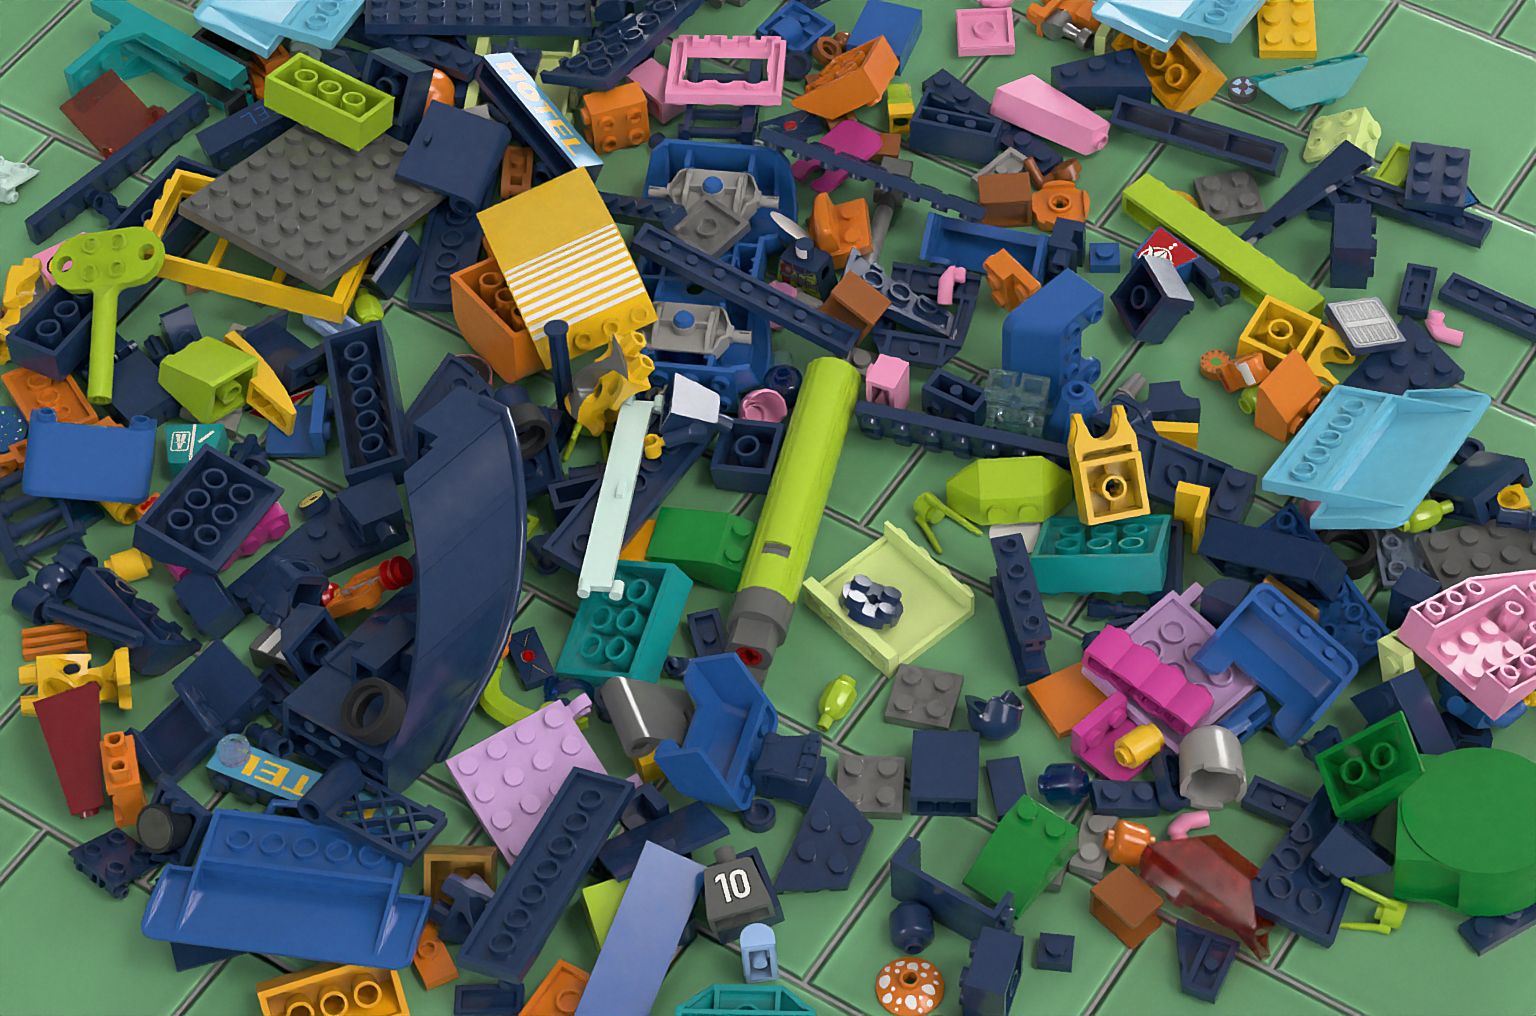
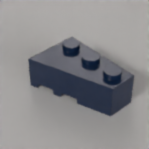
M926 88L910 120L909 148L925 153L974 161L979 164H989L998 156L1001 149L1002 120L975 108H971L968 111L957 106L956 100L950 97L947 101L934 96V90Z
M1418 667L1350 697L1370 726L1398 711L1404 712L1419 754L1441 755L1456 750Z

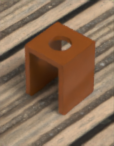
M1029 172L978 176L979 199L977 204L987 207L984 219L979 220L981 224L1001 228L1032 226V193Z
M849 270L831 291L829 298L819 308V311L860 331L861 334L856 343L858 346L875 326L892 301L852 270Z
M1122 863L1090 889L1089 913L1129 949H1134L1162 926V920L1154 912L1163 906L1164 900Z

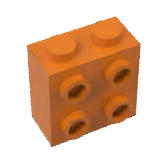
M639 81L614 87L609 91H599L583 96L584 108L580 109L584 125H587V128L583 129L585 142L588 145H592L596 155L648 142L650 128L647 100Z

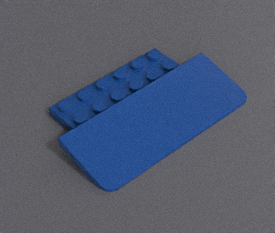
M215 808L195 868L165 865L147 904L141 922V930L145 937L152 940L388 970H401L407 968L413 962L433 903L432 897L399 893L406 868L405 864L325 822L321 825H315L301 818ZM367 828L368 832L375 836L387 834L386 829ZM392 830L393 833L407 832V831ZM413 840L396 842L398 848L410 853Z

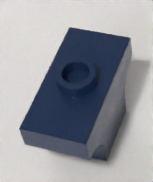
M187 303L159 315L161 323H159L160 329L169 351L174 354L183 350L189 343L202 339L191 308Z
M1180 381L1149 383L1148 399L1142 404L1151 411L1152 421L1198 423L1199 427L1200 400L1199 398L1187 396L1181 389Z

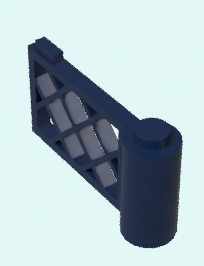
M338 758L297 803L299 813L308 822L315 825H321L325 822L409 867L415 863L443 831L448 822L445 812L430 804L424 807L362 775L358 764L352 759ZM363 789H366L376 794L377 799L360 801L358 795ZM399 806L405 809V814L388 816L386 807ZM380 808L381 817L364 818L362 810ZM357 811L359 819L346 821L339 816L343 812ZM426 820L434 824L431 829L416 830L414 822ZM393 824H409L410 831L393 833L391 828ZM385 826L387 834L375 836L369 833L367 828ZM413 840L415 845L412 851L408 853L398 848L396 842Z

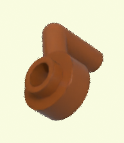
M1032 156L1022 161L1038 190H1041L1042 185L1050 181L1065 180L1074 182L1080 177L1078 173L1082 170L1077 158H1071L1060 163L1050 173L1043 176Z

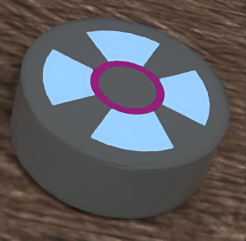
M1236 77L1229 83L1228 96L1235 103L1248 104L1256 99L1257 87L1249 82V77Z

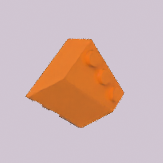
M884 35L878 36L836 56L819 73L820 78L809 83L804 88L806 93L795 97L791 103L795 108L831 120L865 104L867 107L873 106L882 99L881 96L889 87L888 83L895 76L894 73L900 62Z

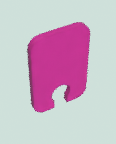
M853 120L842 121L819 141V143L835 148L834 153L836 154L843 151L864 160H868L882 146V141L878 134ZM813 158L808 160V162L799 159L792 165L794 179L800 183L804 182L813 170H826L821 178L814 180L809 185L813 191L819 194L832 192L848 178V171L841 168L839 171L836 170V172L827 170L819 166L821 161Z

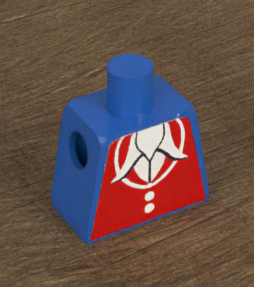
M1159 226L1133 253L1131 269L1142 254L1170 259L1184 284L1191 282L1192 262L1201 256Z

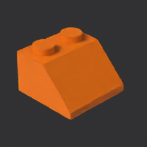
M1293 349L1258 386L1254 426L1283 443H1286L1293 434L1297 435L1305 421L1323 401L1321 400L1322 385L1299 351Z

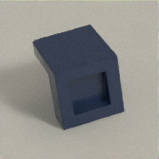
M647 782L636 789L634 796L619 821L629 831L670 813L669 803L650 782Z

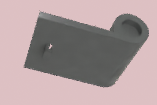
M619 676L612 677L606 681L600 690V694L625 754L629 758L637 759L649 755L662 740L672 739L680 748L682 747L695 713L694 705L687 691Z

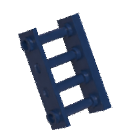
M694 58L693 70L688 69L687 80L692 83H700L704 80H717L719 83L724 84L732 81H746L750 84H757L763 81V60H751L750 71H745L744 74L701 73L700 58ZM687 104L684 123H679L678 139L692 141V138L735 139L741 145L755 146L760 105H743L744 107H739V110L699 109L697 108L698 104ZM695 120L739 121V124H742L737 125L736 128L694 127Z
M24 468L0 479V547L6 564L17 580L29 576L25 563L30 561V557L73 538L76 544L87 549L83 536L87 535L86 529L81 519L75 518L67 498H57L59 504L16 524L14 522L10 523L9 518L13 516V512L45 498L24 493L9 501H6V499L2 500L1 495L5 494L4 490L22 483ZM64 516L67 527L24 547L22 544L18 545L17 540L21 539L22 534Z

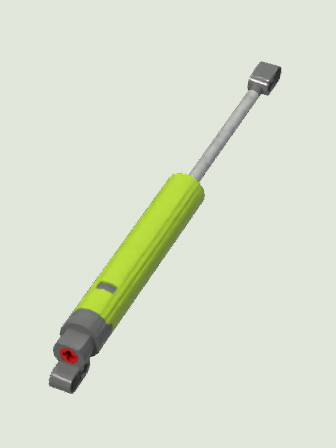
M887 156L883 157L881 166L887 168V173H897L912 177L913 161ZM877 187L874 188L873 202L877 203V207L870 226L874 252L861 255V258L870 264L874 261L878 263L894 207H903L904 205L903 191L893 188L892 192H887ZM831 353L830 357L814 359L807 365L726 626L730 636L725 653L736 652L762 690L776 648L784 644L862 385L860 373L854 366L848 363L849 356L847 359Z

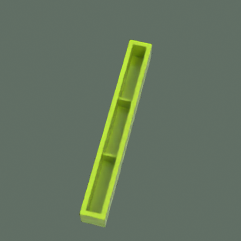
M1146 173L1123 190V213L1151 233L1159 226L1164 228L1202 256L1210 265L1216 266L1221 274L1220 281L1231 282L1240 288V296L1256 308L1260 306L1265 296L1269 295L1316 318H1323L1325 298L1317 290L1307 286L1296 275L1287 272L1276 264L1273 259L1266 257L1256 250L1249 242L1243 241L1233 234L1229 228L1222 226L1209 217L1205 211L1199 210L1189 203L1186 198L1169 189L1162 181Z

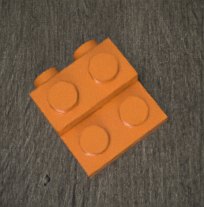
M1004 248L995 255L989 256L983 263V268L988 274L985 276L987 285L992 290L990 293L992 300L998 307L1004 306L1009 312H1012L1042 288L1041 284Z

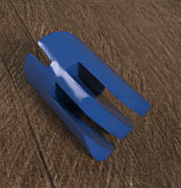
M1257 691L1215 725L1225 727L1234 733L1242 745L1270 723L1274 716L1271 714L1268 703H1266L1265 695L1261 691Z

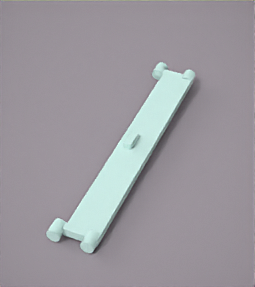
M632 395L621 404L579 578L577 595L581 598H588L591 591L610 592L609 597L616 601L622 598L625 584L621 580H614L643 455L644 438L648 433L652 412L661 414L663 395H656L654 401L636 400L635 395Z

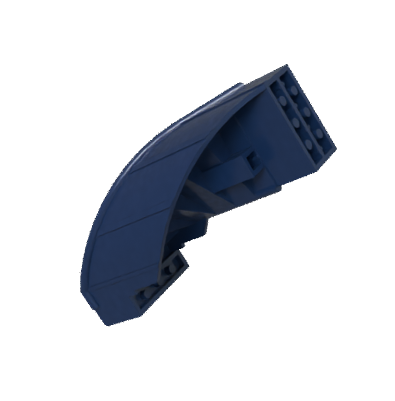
M462 386L454 389L413 423V465L404 472V483L415 553L407 559L413 568L411 584L403 587L320 659L322 667L283 700L284 737L293 742L294 753L325 771L338 758L352 759L358 764L362 775L399 794L406 790L435 762L445 761L451 753L499 664L517 613L523 584L527 548V497L517 427L509 407ZM370 677L383 679L395 686L403 693L406 701V715L400 729L391 739L375 746L365 744L350 736L343 729L340 720L341 706L347 693L358 682ZM383 695L372 700L366 708L363 716L364 728L374 723L381 714L384 705Z

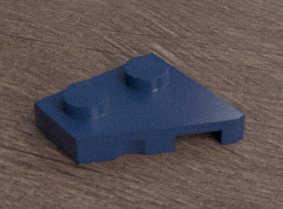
M1178 919L1176 922V940L1182 992L1215 1005L1240 950V942Z

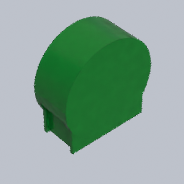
M1485 747L1463 748L1441 755L1419 754L1425 773L1397 798L1393 900L1430 902L1457 913L1485 917L1511 914L1536 903V764L1515 753Z

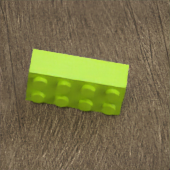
M301 52L265 77L264 106L356 151H360L392 126L395 97Z

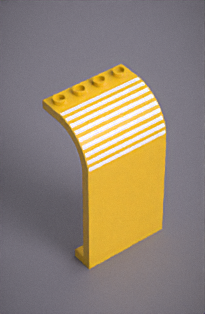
M584 165L476 214L546 370L551 369L552 364L548 336L544 333V325L551 320H564L568 323L569 330L566 335L570 360L608 343L609 337L613 333L624 336L630 331H635L659 320L625 242Z

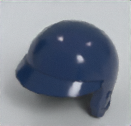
M1007 690L1001 697L992 696L989 701L976 696L965 695L968 723L974 732H980L982 739L1003 741L1017 733L1021 726L1022 713L1025 706L1013 691Z

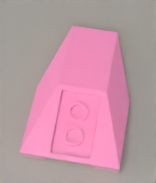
M1536 570L1470 577L1411 607L1396 636L1493 721L1497 720L1536 689Z

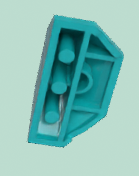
M1357 51L1312 63L1249 76V82L1280 104L1291 109V111H1302L1308 109L1310 104L1328 105L1336 102V98L1344 97L1367 65L1368 56Z
M712 984L694 995L687 1002L677 1005L675 1007V1016H816V1010L783 985Z

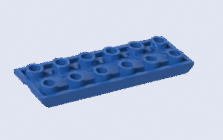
M1292 502L1258 527L1276 533L1323 543L1316 532L1310 529V524ZM1347 573L1344 576L1335 603L1299 595L1320 610L1318 625L1356 658L1359 667L1358 671L1379 655L1377 640L1390 634L1391 631Z

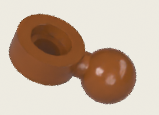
M840 31L833 38L828 36L820 37L812 47V54L816 61L827 66L836 56L847 52L846 43L851 34L846 31Z

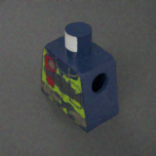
M808 237L794 240L779 259L776 280L781 283H787L794 288L799 287L803 289L805 294L823 301V303L829 298L831 291L838 284L832 256L828 252L814 247L813 240Z

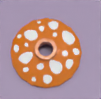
M903 957L895 959L883 967L877 977L876 994L879 1003L895 1016H926L935 1010L943 999L945 983L941 972L932 963L918 957ZM911 979L915 980L916 982L913 984H907L904 981Z

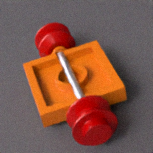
M396 555L391 559H386L377 566L354 574L342 589L338 584L330 582L327 591L323 592L319 606L325 607L333 619L342 615L344 618H348L363 607L366 610L371 609L382 600L380 595L384 591H395L400 587H406L411 584L413 568L403 556Z

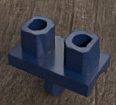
M512 38L509 40L508 46L492 45L490 55L510 52L535 81L543 56L542 50L520 48L518 40Z
M248 434L243 443L233 444L230 449V457L261 476H267L271 470V466L267 461L268 454L258 444L257 436L255 434Z

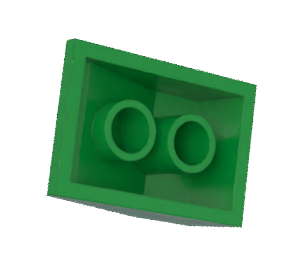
M661 507L644 560L674 563L687 576L733 593L740 582L757 523L726 512Z
M1402 711L1396 712L1315 755L1335 816L1354 824L1384 810L1425 773L1404 712Z
M1023 794L1002 818L963 879L962 885L994 906L998 905L1007 891L1014 893V909H1016L1014 919L1018 920L1078 852L1079 828Z

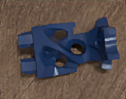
M454 873L446 878L441 892L455 901L451 906L439 899L429 913V919L441 927L438 935L439 939L463 945L495 894L484 880L475 873L468 880ZM500 979L497 983L506 991H509L515 985Z

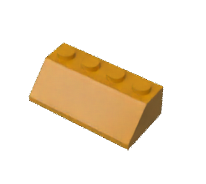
M1120 32L1111 43V46L1116 51L1133 47L1152 85V92L1169 110L1183 113L1210 101L1228 79L1186 32L1180 35L1166 53L1123 32Z
M324 962L255 984L264 1016H410L397 970Z

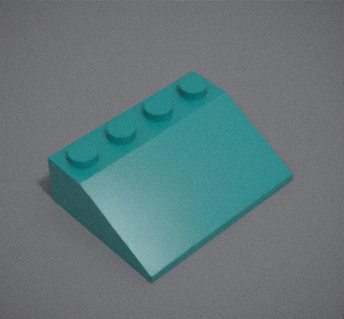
M1140 515L1094 525L1080 522L1079 516L1048 518L1043 522L1031 555V566L1039 592H1044L1046 595H1057L1061 592H1075L1079 595H1087L1092 592H1108L1109 594L1117 595L1128 591H1139L1142 594H1153L1157 591H1162L1167 572L1171 515Z
M618 560L614 580H621L625 584L621 600H612L609 597L610 592L591 591L588 598H582L555 670L557 675L598 687L606 683L608 679L616 676L657 684L693 581L674 563Z

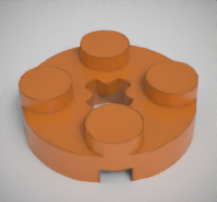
M1055 180L1042 185L1040 191L1037 193L1035 191L1032 194V217L1037 222V226L1041 231H1052L1057 217L1085 222L1089 216L1090 199L1084 189L1081 192L1075 188V183L1070 181ZM1058 203H1061L1065 208H1056Z

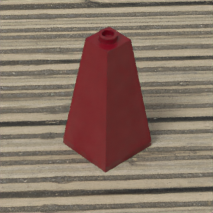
M97 681L33 702L71 815L79 814L80 820L98 814V806L104 805L103 768L100 749V692Z

